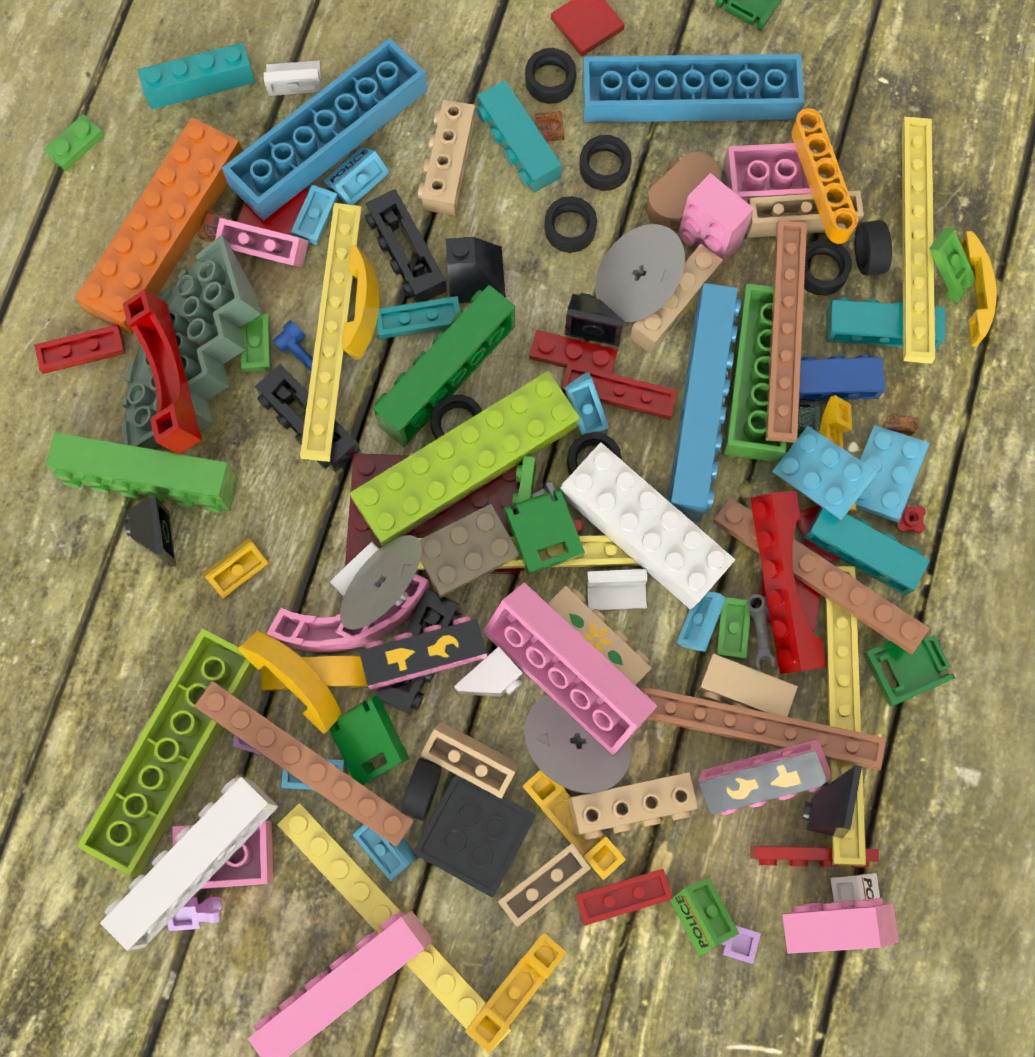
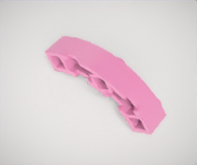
M415 574L405 590L408 596L402 601L401 605L397 606L394 604L380 618L359 629L344 627L340 620V614L335 617L317 618L316 616L302 615L280 608L267 635L291 649L304 652L336 653L360 648L370 642L378 641L400 627L414 614L426 589L431 590L427 579Z

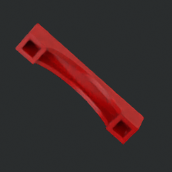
M143 289L125 301L123 308L127 324L133 329L146 354L155 381L157 412L156 415L150 418L155 442L177 454H181L202 441L167 303Z
M796 491L774 492L752 497L750 501L780 674L826 667L821 637H816L808 624L795 585L792 560L793 536L796 522L801 520Z

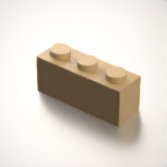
M712 654L709 657L697 691L704 693L702 697L710 701L720 703V700H723L733 706L787 717L798 686Z
M441 721L434 728L421 753V756L501 799L520 764Z
M571 843L501 898L498 903L515 926L518 927L589 871L591 867Z

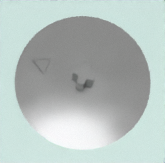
M649 224L637 227L619 238L608 250L600 264L595 285L596 298L604 302L624 322L638 321L658 311L671 298L683 274L685 253L678 235L666 226Z
M411 535L398 537L382 546L364 563L348 586L342 600L340 620L344 627L348 629L365 627L380 618L394 604L399 606L407 598L408 593L405 590L413 579L421 558V544L416 537Z
M549 695L538 700L528 713L525 723V739L528 750L536 765L552 781L573 791L596 793L613 787L625 775L631 757L629 740L612 755Z

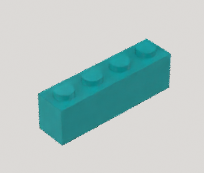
M243 42L137 69L143 93L151 110L255 83Z
M506 80L478 94L477 115L483 123L487 122L489 125L490 134L495 143H500L504 148L503 152L510 165L514 164L518 169L517 173L521 183L524 186L528 185L531 191L535 193L560 179L561 163Z
M849 298L832 300L826 310V342L903 347V302L898 301L891 304L880 303L878 300L858 302L852 301ZM934 304L935 349H938L945 340V307H936Z
M822 507L816 513L803 538L811 541L824 551L837 555L842 561L855 566V568L905 596L915 591L930 561L923 557V553L920 550L910 546L905 547L898 543L893 535L886 532L880 533L871 528V524L861 518H853L848 514H845L842 520H840Z

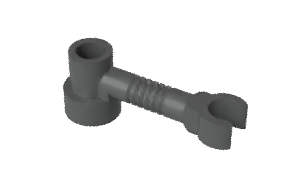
M754 594L748 598L747 606L750 615L755 621L758 640V656L755 663L762 672L763 660L771 659V665L776 670L777 660L772 655L768 637L767 620L770 619L768 601L766 597ZM762 603L759 608H755L757 604Z

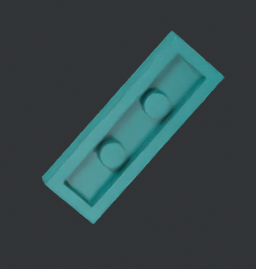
M458 296L379 308L377 319L379 339L448 329L452 325V319L460 311Z

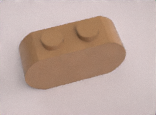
M689 152L681 160L679 158L675 159L668 167V172L662 177L657 176L650 183L646 212L653 224L663 225L671 230L680 229L689 194L710 173L718 180L721 179L718 163L706 153Z

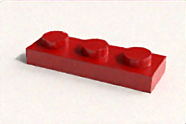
M118 324L34 344L39 370L42 374L126 354L121 328Z
M536 330L529 359L567 368L568 363L612 374L618 349Z
M664 869L575 895L584 926L673 899Z

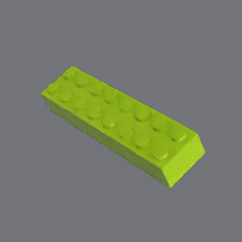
M547 371L350 492V496L380 545L384 546L388 542L404 536L523 461L524 456L534 455L578 427L580 417L550 372Z
M203 628L201 629L76 846L77 848L128 876H139L223 728V726L195 708V704L212 681L239 699L256 670V667L237 650L239 647Z

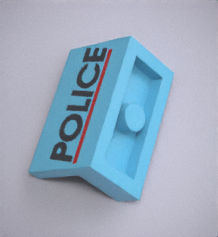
M361 147L322 182L325 186L333 188L344 204L354 205L390 172L376 151Z

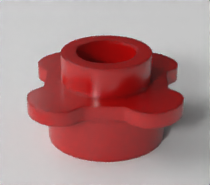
M906 505L900 522L896 524L897 529L900 532L915 531L917 534L922 533L926 528L923 523V516L926 514L925 508L921 505L916 507H908ZM909 516H912L914 520L910 521Z

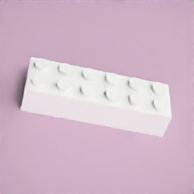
M602 443L589 454L560 488L564 499L643 569H647L651 576L690 610L699 603L735 561L729 553Z
M240 777L238 780L233 778L221 790L223 796L215 804L210 802L200 811L198 816L201 819L192 828L190 826L185 827L176 836L175 840L177 843L169 852L167 850L162 851L153 860L152 865L154 867L146 876L143 874L139 875L129 885L128 889L130 892L121 901L118 898L105 910L104 913L107 916L100 924L127 951L145 948L279 807L252 780Z

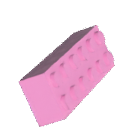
M522 583L501 601L482 632L497 647L499 646L518 667L612 755L635 734L657 708V705L645 693L635 686L624 673L620 672L608 661L601 652L594 648L581 633L566 622L557 611L552 609L526 583Z
M399 911L380 925L383 930L380 934L374 931L355 945L357 949L355 954L350 950L329 966L332 970L331 973L326 969L304 985V988L307 990L306 993L301 989L278 1006L282 1012L276 1009L253 1026L256 1032L248 1040L260 1057H289L434 942L413 911L405 915Z

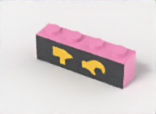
M463 617L454 620L452 626L442 628L441 625H433L423 629L424 633L412 636L411 632L395 636V641L383 644V641L379 640L366 644V649L359 650L368 687L372 690L486 659L487 654L478 620Z
M819 739L705 769L702 771L698 783L710 814L721 813L722 815H728L740 807L749 805L754 808L765 804L767 800L775 798L786 800L792 798L798 792L806 790L808 792L820 791L829 784L831 771Z

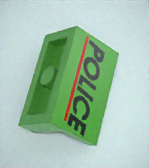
M709 877L685 887L670 900L699 957L714 947L739 935L734 922Z

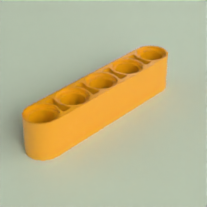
M806 108L801 110L796 117L791 132L792 139L827 237L834 243H845L849 240L857 225V215L822 117L816 110ZM802 125H807L810 127V129L805 128ZM810 149H815L820 153H814ZM819 174H825L829 178H823ZM828 198L835 199L838 203H831ZM836 223L844 224L847 229L840 228Z

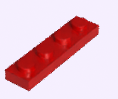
M568 363L561 387L563 393L566 394L564 387L581 375L589 372L601 403L671 420L678 390Z
M750 846V858L759 859V865L777 866V859L789 860V866H808V860H820L821 867H839V865H832V848ZM865 848L866 865L851 867L869 868V862H879V849Z

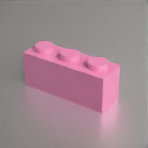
M223 218L219 219L215 240L221 235L225 236L233 251L303 268L309 243L308 240Z

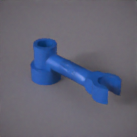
M290 319L282 327L284 330L273 340V343L283 353L289 349L311 371L313 358L298 344L306 335Z

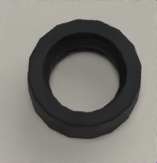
M544 48L535 52L528 59L525 68L526 88L532 97L547 104L559 103L567 99L573 92L576 83V66L573 59L563 50L556 48ZM545 65L558 66L566 72V80L558 86H544L536 81L535 72Z
M598 135L591 138L583 146L580 154L579 169L584 182L591 188L600 191H609L620 187L627 180L631 169V152L627 144L620 138L612 135ZM599 151L612 152L621 160L620 170L611 175L596 173L589 166L590 157Z
M574 196L562 197L553 202L547 209L544 221L545 235L549 243L559 251L567 253L579 252L588 247L594 239L597 227L596 212L593 207L584 199ZM566 212L578 213L586 220V231L578 237L562 236L555 230L554 223L556 217Z
M882 220L860 222L857 225L854 239L858 268L861 274L865 276L884 274L889 271L892 262V241L889 228L885 221Z
M828 239L813 241L806 246L804 289L812 294L822 296L836 293L844 286L852 270L851 257L841 244L834 243ZM817 254L832 257L838 263L840 272L831 281L817 279L808 270L809 259Z
M462 394L450 395L441 399L431 414V429L435 439L445 435L441 428V420L447 411L453 408H463L468 410L474 417L482 412L480 405L471 397Z
M591 432L581 435L574 440L569 448L567 457L569 475L577 469L578 454L585 447L591 445L598 446L602 443L622 460L619 446L614 439L603 433Z
M419 758L404 796L401 813L422 821L425 820L440 780L441 766L432 761Z

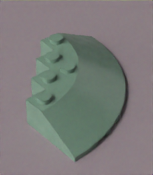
M223 235L195 256L197 261L187 271L182 269L177 275L179 280L172 290L166 289L160 297L162 301L167 303L200 432L213 424L208 400L230 387L224 364L245 351L240 327L262 314L256 293L230 244ZM140 345L135 361H130L125 381L129 383L127 396L122 398V406L126 408L125 421L121 422L122 438L125 445L152 449L162 446L155 442L150 418L156 415L157 393L151 367Z

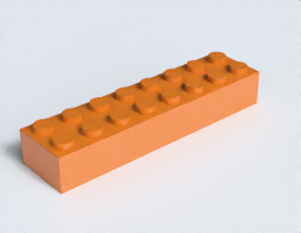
M191 117L75 297L85 312L111 325L118 324L122 331L133 335V329L127 324L123 303L143 289L157 297L203 224L205 214L210 213L227 186L222 167L243 152L239 140Z

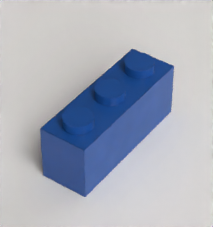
M863 354L856 358L846 359L841 355L816 360V357L801 358L799 399L829 401L830 397L835 395L843 400L879 399L886 390L882 357Z

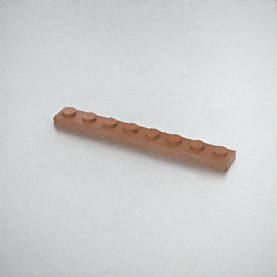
M778 220L776 228L766 440L795 443L797 440L807 222Z
M730 497L714 518L713 523L759 553L752 511ZM793 539L792 560L795 578L911 655L914 653L930 630L928 626Z
M213 681L195 704V708L395 847L398 846L414 822L411 818L401 813L398 809Z
M644 687L643 693L657 705V708L646 720L779 749L819 739L826 759L881 770L886 738Z

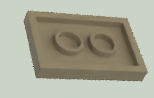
M492 504L419 540L421 544L420 562L440 598L519 557L516 547Z

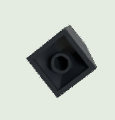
M476 237L446 239L450 297L458 296L459 303H470L472 297L479 290L484 291L490 285L506 298L501 246Z
M587 293L572 294L566 313L565 335L619 346L624 320L593 295Z
M156 496L149 497L129 508V519L125 520L127 536H131L137 544L168 566H176L169 510Z
M855 765L815 793L811 802L805 801L802 820L807 821L806 830L842 839L851 829L862 766Z

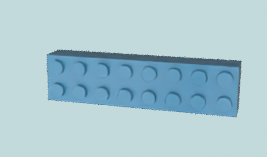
M389 37L223 166L222 170L228 186L264 221L426 93V72Z
M801 54L583 57V122L796 120L798 113L803 109L805 103Z
M703 283L696 306L668 501L688 519L700 522L703 514H708L709 507H712L714 490L710 489V487H712L713 479H716L718 462L714 461V459H716L717 451H720L722 434L718 432H720L721 424L724 423L726 406H723L730 386V379H727L733 363L734 352H731L732 344L736 340L738 326L735 325L741 307V299H736L738 288Z

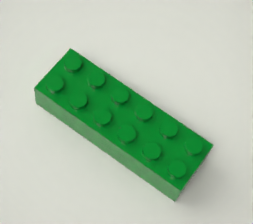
M490 285L484 291L479 290L472 297L471 305L465 311L461 310L454 316L451 322L452 325L446 332L441 331L436 335L432 342L433 346L427 352L423 351L415 358L414 366L407 373L403 372L397 377L392 390L388 394L383 393L376 400L374 413L378 426L403 448L428 423L437 403L441 399L453 395L515 328V305Z

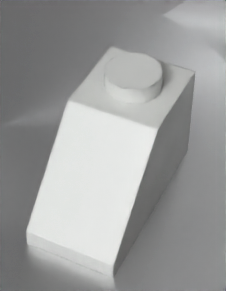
M498 646L486 659L459 681L454 688L459 695L501 697L505 692L511 695L522 685L520 679L523 677V673Z

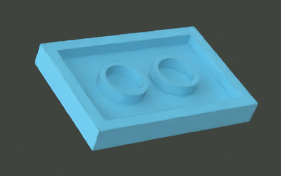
M874 425L860 460L875 469L878 474L856 500V508L899 523L930 443Z
M809 426L805 428L772 471L777 477L840 520H842L878 474L875 469Z

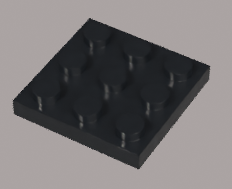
M455 774L412 853L493 898L527 835L536 814L505 797L501 799Z

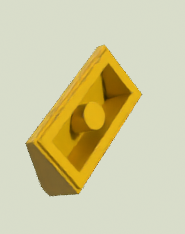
M247 538L206 569L203 575L220 597L224 599L267 566L269 562L252 540Z

